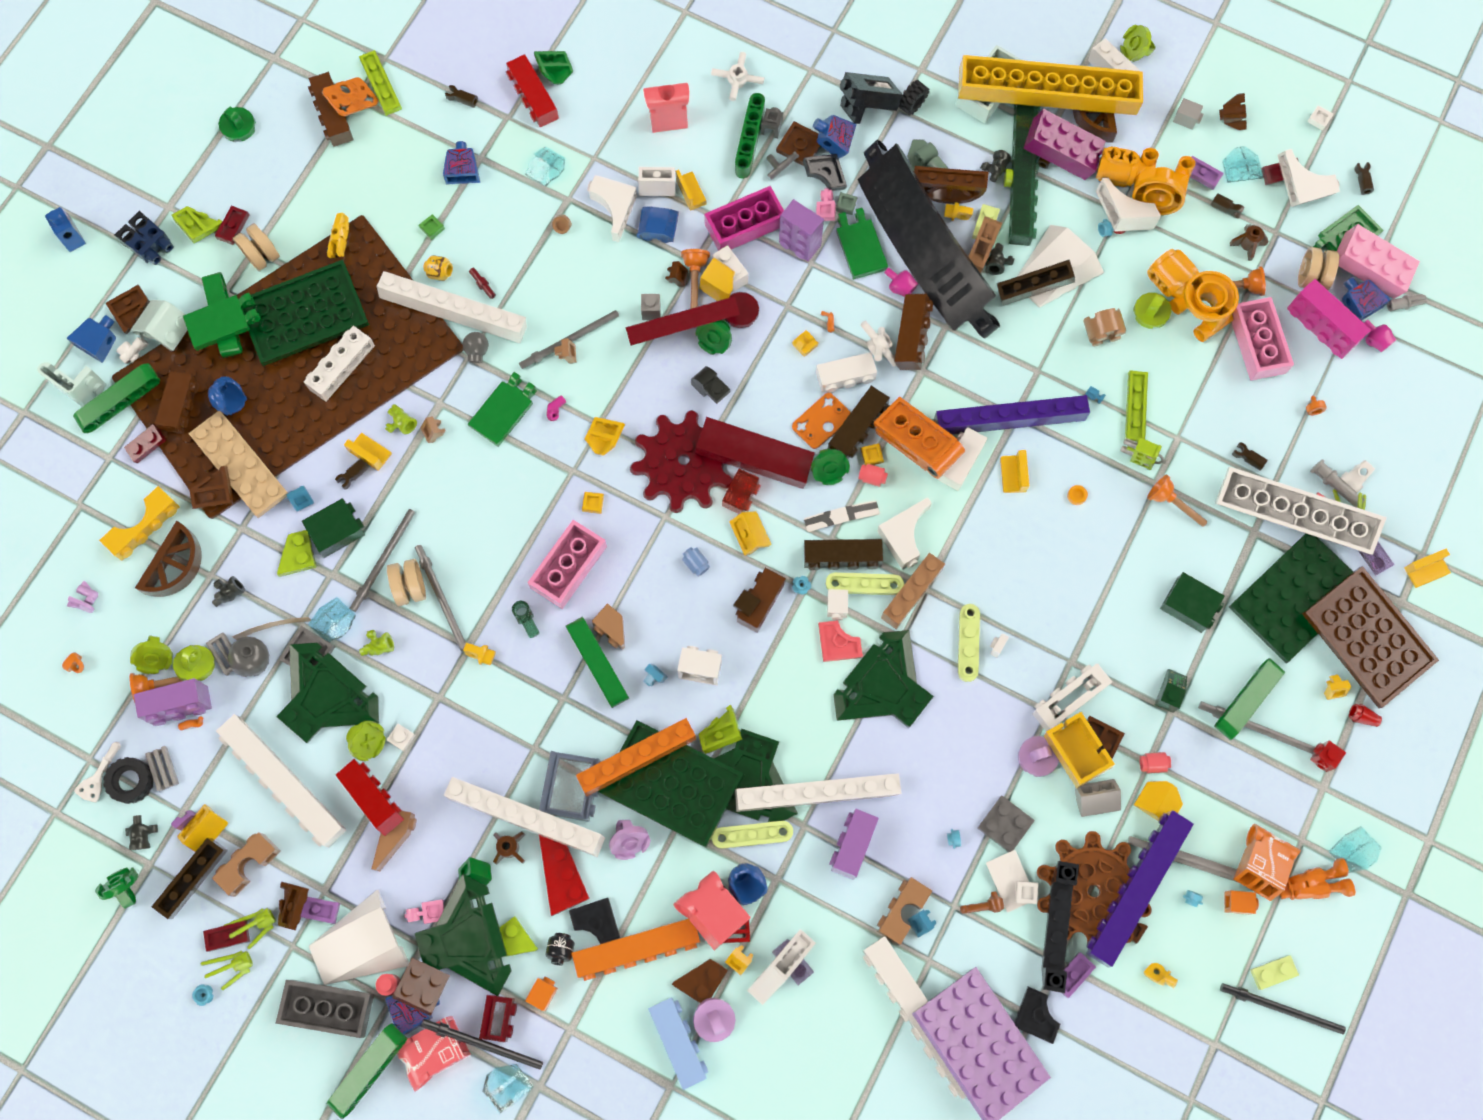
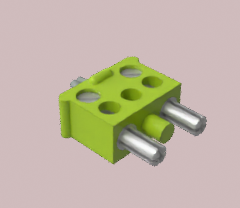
M1125 438L1123 444L1128 447L1123 445L1120 449L1121 452L1132 456L1130 462L1148 470H1152L1154 463L1165 464L1167 461L1159 454L1162 448L1161 445L1140 438L1138 443ZM1157 457L1161 458L1159 462L1156 461Z

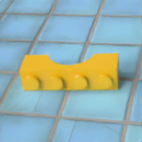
M159 486L143 499L146 506L145 515L136 526L128 529L113 527L99 540L121 561L131 556L135 548L145 543L148 536L160 529L163 522L169 517L174 516L177 509L180 508Z

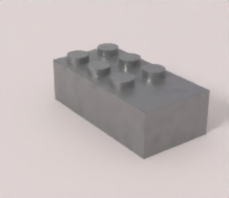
M286 980L275 1024L364 1038L374 994L297 980Z

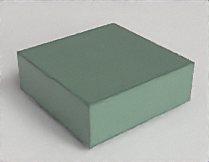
M840 192L836 211L853 215L858 197Z

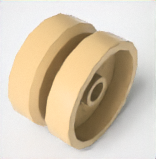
M253 223L246 228V232L251 240L242 233L233 237V240L250 263L260 272L267 267V263L262 255L271 262L277 260L280 255L268 236Z
M1309 247L1300 265L1298 286L1305 288L1316 279L1329 290L1338 270V252L1327 250L1323 253L1321 248Z
M416 558L404 561L403 568L399 563L387 565L389 586L398 607L409 604L410 596L414 602L426 600L424 580Z

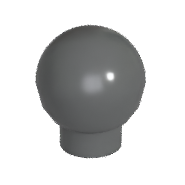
M471 332L463 340V350L468 355V362L482 363L483 355L488 351L489 342L486 336L480 332Z

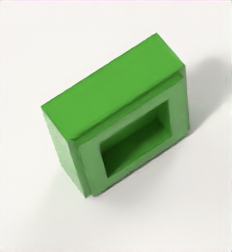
M433 214L418 225L431 240L445 229L444 225Z

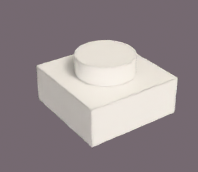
M1318 105L1307 122L1323 131L1334 114Z
M1002 633L999 638L995 637L990 645L993 648L990 653L996 658L999 656L1009 636Z
M397 724L387 738V741L405 752L416 735L400 724Z
M1016 881L1015 902L1037 904L1038 883Z

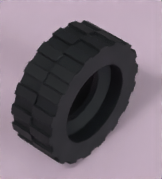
M124 757V759L120 758L115 763L113 762L107 768L103 778L105 792L110 795V798L125 804H134L137 801H142L145 796L149 795L154 782L149 765L133 757ZM126 771H134L139 777L137 786L132 790H123L119 785L120 776Z

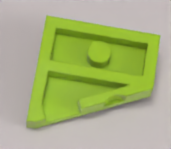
M189 206L171 215L175 223L194 244L217 231L222 223V220L218 219L216 221L209 218L208 214L197 212Z
M303 530L288 534L277 575L282 577L317 568L308 532Z
M732 705L727 706V711L720 718L716 717L708 727L698 734L702 751L705 754L742 740Z
M516 916L500 927L507 956L538 950Z

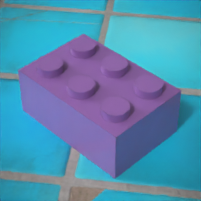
M793 199L780 215L779 243L783 248L793 251L798 258L809 262L821 247L824 219Z
M195 678L134 694L137 717L153 726L164 725L166 721L172 719L174 721L183 720L187 715L191 714L202 715L206 713V710L212 709L208 686Z
M855 809L853 813L849 812L844 826L847 827L846 832L842 831L836 844L840 848L838 852L834 851L829 865H832L831 871L852 880L857 877L877 825L878 817L859 809Z

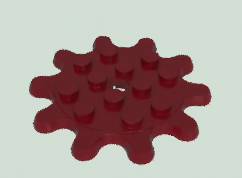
M693 410L685 414L684 420L680 424L672 423L666 415H659L656 418L658 433L655 436L650 437L640 434L635 438L636 446L644 450L645 456L642 460L631 464L630 472L633 475H645L648 477L649 484L643 490V497L646 500H654L659 495H666L670 499L669 508L673 513L681 512L685 501L688 499L696 500L700 507L704 509L710 508L713 504L710 490L715 486L728 489L734 483L733 478L723 470L725 463L694 453L702 427L698 424V413ZM681 456L689 458V462L683 465L679 463V459Z

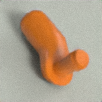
M821 311L822 316L828 317L827 331L830 333L834 332L833 313Z
M200 716L198 719H189L178 724V729L183 731L190 727H201L203 725V717Z

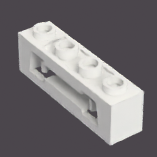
M1098 663L1093 667L1090 664L1080 671L1082 673L1080 677L1076 678L1073 676L1065 682L1067 686L1064 689L1057 688L1050 694L1051 699L1047 702L1043 699L1034 706L1036 710L1032 714L1045 731L1058 725L1113 682ZM1088 678L1089 681L1083 685L1087 692L1061 711L1056 704L1084 683L1083 680ZM1095 685L1097 688L1091 692L1089 689ZM1052 704L1056 705L1051 710L1048 708ZM1060 712L1061 715L1055 719L1054 716Z

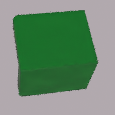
M469 857L458 869L459 880L463 874L485 886L492 880L491 865Z

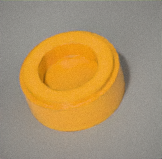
M1081 485L1072 486L1067 493V498L1073 505L1083 504L1088 497L1087 490Z

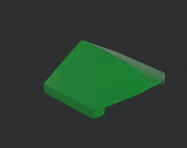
M534 51L533 54L541 74L553 84H563L573 73V68L566 51Z

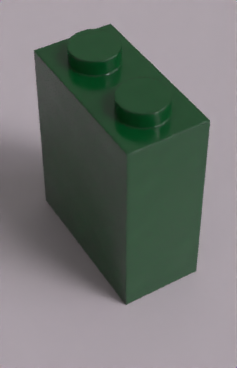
M343 498L301 521L323 558L365 536L362 530L365 528L360 518L356 519L353 514L356 512L351 502L347 503Z
M1182 572L1176 578L1160 609L1202 633L1213 626L1215 622L1213 617L1215 613H1219L1223 608L1224 603L1222 601L1225 595Z

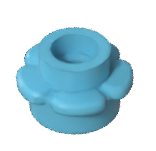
M1104 219L1103 222L1098 224V231L1102 237L1112 236L1114 229L1110 221L1108 222L1107 219Z
M806 576L796 577L792 582V589L794 592L804 595L811 589V582L808 581L809 579Z
M951 829V833H947L948 845H953V849L961 847L959 830L953 831Z
M1187 890L1186 895H1183L1186 899L1185 903L1197 907L1198 904L1203 905L1202 895Z
M204 984L197 986L192 994L193 1000L197 1005L205 1006L206 1003H210L213 1000V989L211 986H205Z

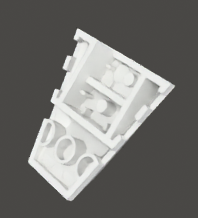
M1050 224L1018 276L1070 259L1075 275V283L1029 297L1039 308L1104 273L1096 253L1068 227Z
M378 889L308 946L324 985L408 966V958L403 947L398 945L384 912L386 906Z

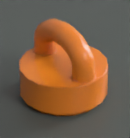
M1314 395L1311 396V403L1306 406L1307 414L1311 416L1321 414L1327 409L1325 401H1317Z
M76 652L71 653L63 662L62 668L67 672L81 673L84 670V664L81 661L82 656Z

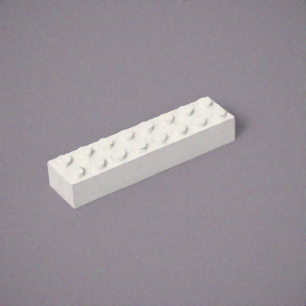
M1233 467L1227 468L1215 504L1371 555L1374 553L1387 517Z

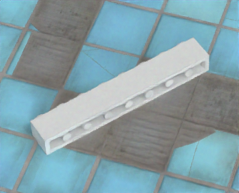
M385 271L377 285L379 298L520 344L527 329L526 317Z
M233 714L216 730L220 735L218 739L226 747L229 745L233 749L231 753L239 761L242 759L247 764L245 768L252 775L257 774L260 778L258 782L265 789L268 787L273 792L271 796L278 803L283 802L286 805L285 811L292 818L296 816L300 820L298 825L305 832L310 831L314 835L312 840L319 847L323 845L329 848L347 831L241 717Z
M899 773L736 789L735 801L737 812L893 797L902 793Z
M451 777L443 795L451 801L597 858L605 840V837L597 832Z
M885 936L863 950L865 955L862 958L868 967L873 966L877 972L874 976L881 986L885 984L889 990L886 993L893 1004L897 1003L901 1010L898 1012L905 1022L909 1021L912 1025L911 1032L916 1040H922L925 1045L923 1050L929 1059L933 1058L937 1063L935 1068L942 1078L946 1077L950 1085H948L950 1092L954 1097L958 1096L964 1099L966 1095L912 1015L913 1012L926 1004L928 1000Z

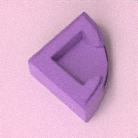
M192 810L185 811V815L182 818H175L171 825L182 831L196 813Z

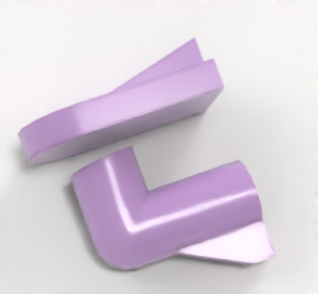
M83 581L77 587L76 592L86 596V599L83 602L69 596L67 607L79 608L88 613H93L95 609L91 605L98 598V592L92 590L87 582Z

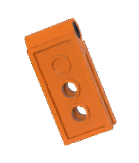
M900 396L874 421L877 435L922 469L927 470L936 479H939L965 453V448L956 437Z

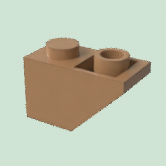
M607 603L592 620L593 630L600 636L604 634L609 638L608 643L615 649L619 647L623 650L625 648L623 617Z

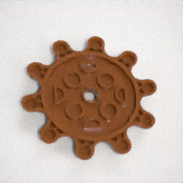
M1089 831L1085 835V844L1081 849L1073 848L1064 839L1057 841L1055 844V850L1059 854L1060 861L1079 864L1077 885L1073 886L1067 940L1076 932L1083 933L1087 938V943L1092 936L1095 937L1099 931L1096 929L1102 918L1106 919L1109 914L1107 911L1108 906L1113 900L1116 901L1119 896L1117 893L1119 887L1123 882L1126 884L1129 879L1127 874L1130 868L1127 865V858L1131 853L1130 845L1126 842H1121L1113 850H1106L1102 847L1100 835L1096 831ZM1039 866L1037 876L1051 886L1056 866ZM1091 885L1098 888L1099 893L1096 897L1088 894V888ZM1049 895L1040 898L1037 902V908L1042 913H1048ZM1148 904L1141 917L1145 918L1151 914L1152 908L1150 904ZM1133 932L1129 937L1127 943H1130L1133 940Z

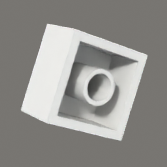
M695 646L682 647L677 669L678 678L718 686L722 654H718V651L712 649L700 651Z

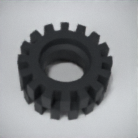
M919 80L913 81L907 87V90H904L899 108L909 116L913 115L922 106V103L926 101L925 99L928 97L930 89Z

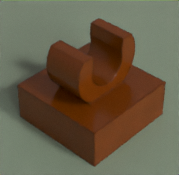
M674 261L672 266L667 268L670 275L666 276L665 279L670 283L674 282L678 287H683L686 283L688 269L679 261Z

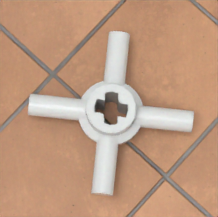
M740 52L737 64L733 65L729 71L712 68L711 71L712 76L728 79L732 86L729 96L731 101H736L738 89L742 88L747 82L764 84L765 77L749 75L745 69L744 63L747 55L745 52Z
M866 320L863 321L860 326L871 338L867 341V345L874 355L875 361H881L883 354L893 367L897 366L894 363L895 356L888 349L892 347V341L885 332V328L879 327L876 333Z

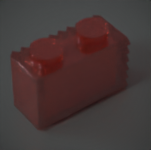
M739 468L722 500V506L738 514L745 511L748 512L753 503L751 501L752 496L757 495L761 488L759 477Z

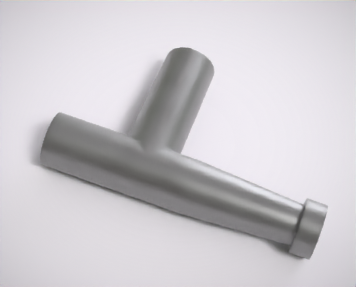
M794 151L792 155L780 164L772 154L768 155L766 159L774 168L767 174L768 177L773 180L799 155Z

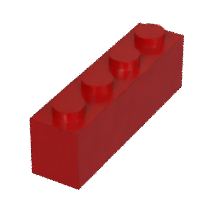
M521 55L506 62V75L509 81L513 80V86L517 95L521 94L524 107L529 108L531 111L529 114L532 121L537 122L539 127H542L559 119L555 104L526 55Z
M353 759L335 775L373 826L386 836L404 820L400 815L402 810L395 802H390L391 795L384 788L380 789V781L374 775H369L370 768L364 762L360 764L356 759Z

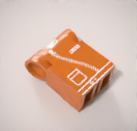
M1253 824L1248 831L1246 838L1247 847L1244 850L1233 880L1272 901L1285 890L1294 859L1301 850L1257 824Z

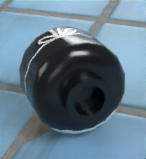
M555 933L554 936L548 939L545 956L551 960V964L563 966L564 962L571 961L575 942L568 934Z

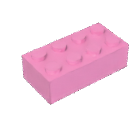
M1359 224L1345 232L1337 250L1339 254V267L1362 281H1372L1384 294L1392 299L1408 291L1420 263L1419 260Z
M1272 297L1238 303L1232 313L1233 321L1231 323L1250 381L1286 374L1294 366Z
M572 520L527 582L530 589L563 609L607 548L605 539Z

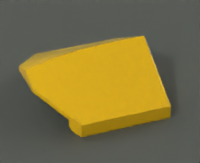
M713 258L700 277L699 289L716 301L729 298L733 290L735 271L716 258Z
M594 417L584 439L595 454L604 456L616 446L625 424Z
M1153 781L1145 784L1134 806L1158 821L1164 812L1167 813L1173 810L1178 813L1183 803L1176 786L1168 781Z

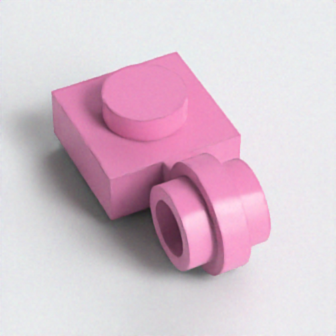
M824 188V190H821V201L817 202L816 214L822 217L824 221H835L836 203L835 200L833 201V191L829 190V188Z
M440 899L422 902V911H419L418 907L406 909V914H404L407 922L418 921L420 916H423L424 924L438 922L444 911V901Z

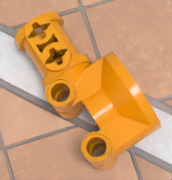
M1113 146L1104 147L1095 178L1100 182L1102 178H1109L1113 185L1119 187L1134 185L1132 199L1145 203H1154L1160 215H1169L1183 207L1189 178L1196 163L1192 157L1182 156L1175 171L1167 167L1155 168L1159 153L1154 148L1144 149L1140 158V155L1132 150Z
M1173 248L1156 259L1147 270L1148 277L1165 296H1172L1174 298L1169 303L1171 310L1175 314L1179 315L1186 309H1189L1196 318L1203 320L1193 330L1195 337L1200 342H1205L1233 321L1232 313L1238 305L1239 293L1236 285L1228 276L1217 271H1203L1199 273L1197 267L1181 250H1174ZM1202 301H1207L1211 307L1205 305Z

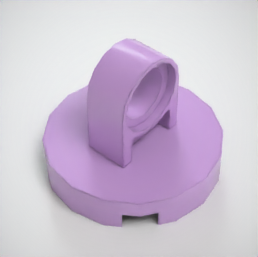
M1042 736L1027 739L1018 752V760L1022 769L1035 777L1046 776L1052 773L1058 766V758Z
M618 820L616 834L610 839L609 848L611 853L615 855V858L628 860L635 858V854L640 851L644 853L650 846L651 840L645 828L633 826L631 820Z
M715 997L702 1001L697 1006L693 1015V1024L696 1032L701 1038L709 1042L723 1041L730 1036L735 1027L736 1019L733 1009L729 1003Z

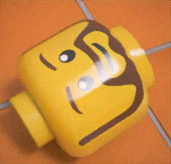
M432 255L424 262L423 269L428 278L445 281L451 276L453 266L448 258Z

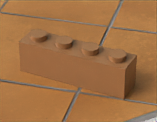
M929 552L884 610L881 619L897 630L941 573L945 563Z

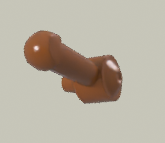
M996 891L991 892L987 902L960 907L962 914L986 910L998 913L1005 909L1003 898L998 896Z

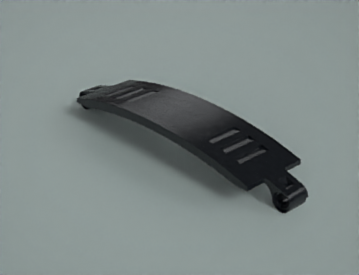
M877 139L863 152L869 169L857 179L873 212L905 265L951 329L956 331L966 321H969L982 338H987L1000 327L996 317L984 309L988 303L997 297L942 219L900 146L896 143L887 150L886 146Z

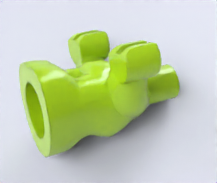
M393 404L392 408L387 412L393 417V423H387L385 430L392 433L395 429L399 428L403 434H409L414 431L417 426V420L410 417L402 408Z
M375 630L367 631L366 636L371 642L359 649L361 656L368 654L373 656L381 655L384 652H392L395 647L393 639L388 632L383 633L381 637L377 638Z

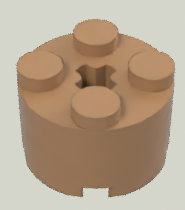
M1115 308L1102 310L1094 313V318L1090 319V316L1083 320L1089 342L1092 343L1093 347L1103 344L1105 340L1110 339V342L1120 340L1121 335L1126 333V327L1119 308L1117 310Z

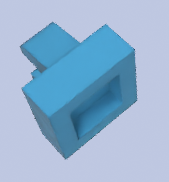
M304 485L286 494L297 512L314 503Z
M648 664L644 669L648 675L643 682L648 686L652 687L656 682L664 683L668 678L654 664Z
M922 910L907 919L918 938L935 928L936 921L931 922L927 916L931 913L929 910Z

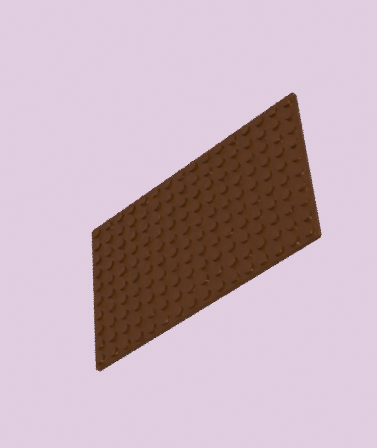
M360 215L349 222L348 238L343 257H339L336 253L335 258H328L329 235L237 294L240 299L246 293L254 294L329 264L344 260L370 324L359 330L369 336L375 346L326 402L310 391L304 381L306 376L315 370L319 361L330 353L332 346L337 344L343 336L262 366L249 331L239 334L243 353L223 358L217 343L196 351L187 330L173 351L160 344L135 360L133 364L130 363L112 375V379L116 383L138 366L147 363L156 372L160 383L131 404V407L146 428L155 423L170 371L192 374L198 381L199 389L195 393L193 399L194 407L189 413V424L185 428L184 434L161 431L166 441L159 446L189 490L195 485L200 484L209 475L218 471L188 434L218 412L212 406L208 397L209 388L218 378L230 377L242 388L247 397L244 407L232 415H225L224 413L223 415L276 477L463 351L462 343L443 318L379 298L377 285L384 271L406 279H413L364 215ZM232 486L233 503L202 508L210 519H214L242 500Z

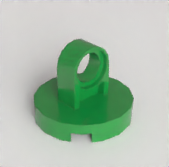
M229 106L220 116L218 125L223 136L229 141H245L255 132L256 121L249 110L242 107L232 108Z
M723 320L698 326L695 335L699 340L698 345L711 355L715 353L723 354L731 346L732 334L730 326Z
M829 448L819 450V455L814 458L811 464L814 479L822 482L823 485H834L843 480L842 477L846 473L848 474L850 469L846 455L842 451L830 450Z
M128 867L120 869L107 877L108 882L103 886L100 883L96 887L95 893L101 900L116 897L121 906L126 909L136 904V897L130 887L139 877L134 867H131L130 870Z

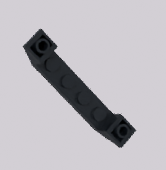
M1057 861L1050 886L1041 966L1043 990L1065 993L1067 971H1064L1068 929L1073 886L1077 885L1079 864Z

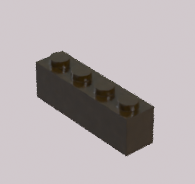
M1069 259L996 284L1002 305L1005 306L1075 283V275Z
M871 385L830 440L828 448L830 450L842 451L847 459L853 458L858 452V445L860 443L864 444L867 440L869 430L876 428L874 421L890 406V397Z
M882 539L804 540V568H809V570H820V568L838 570L840 567H848L849 570H856L859 567L878 569L883 564Z
M206 838L151 907L166 919H174L228 850L213 838Z

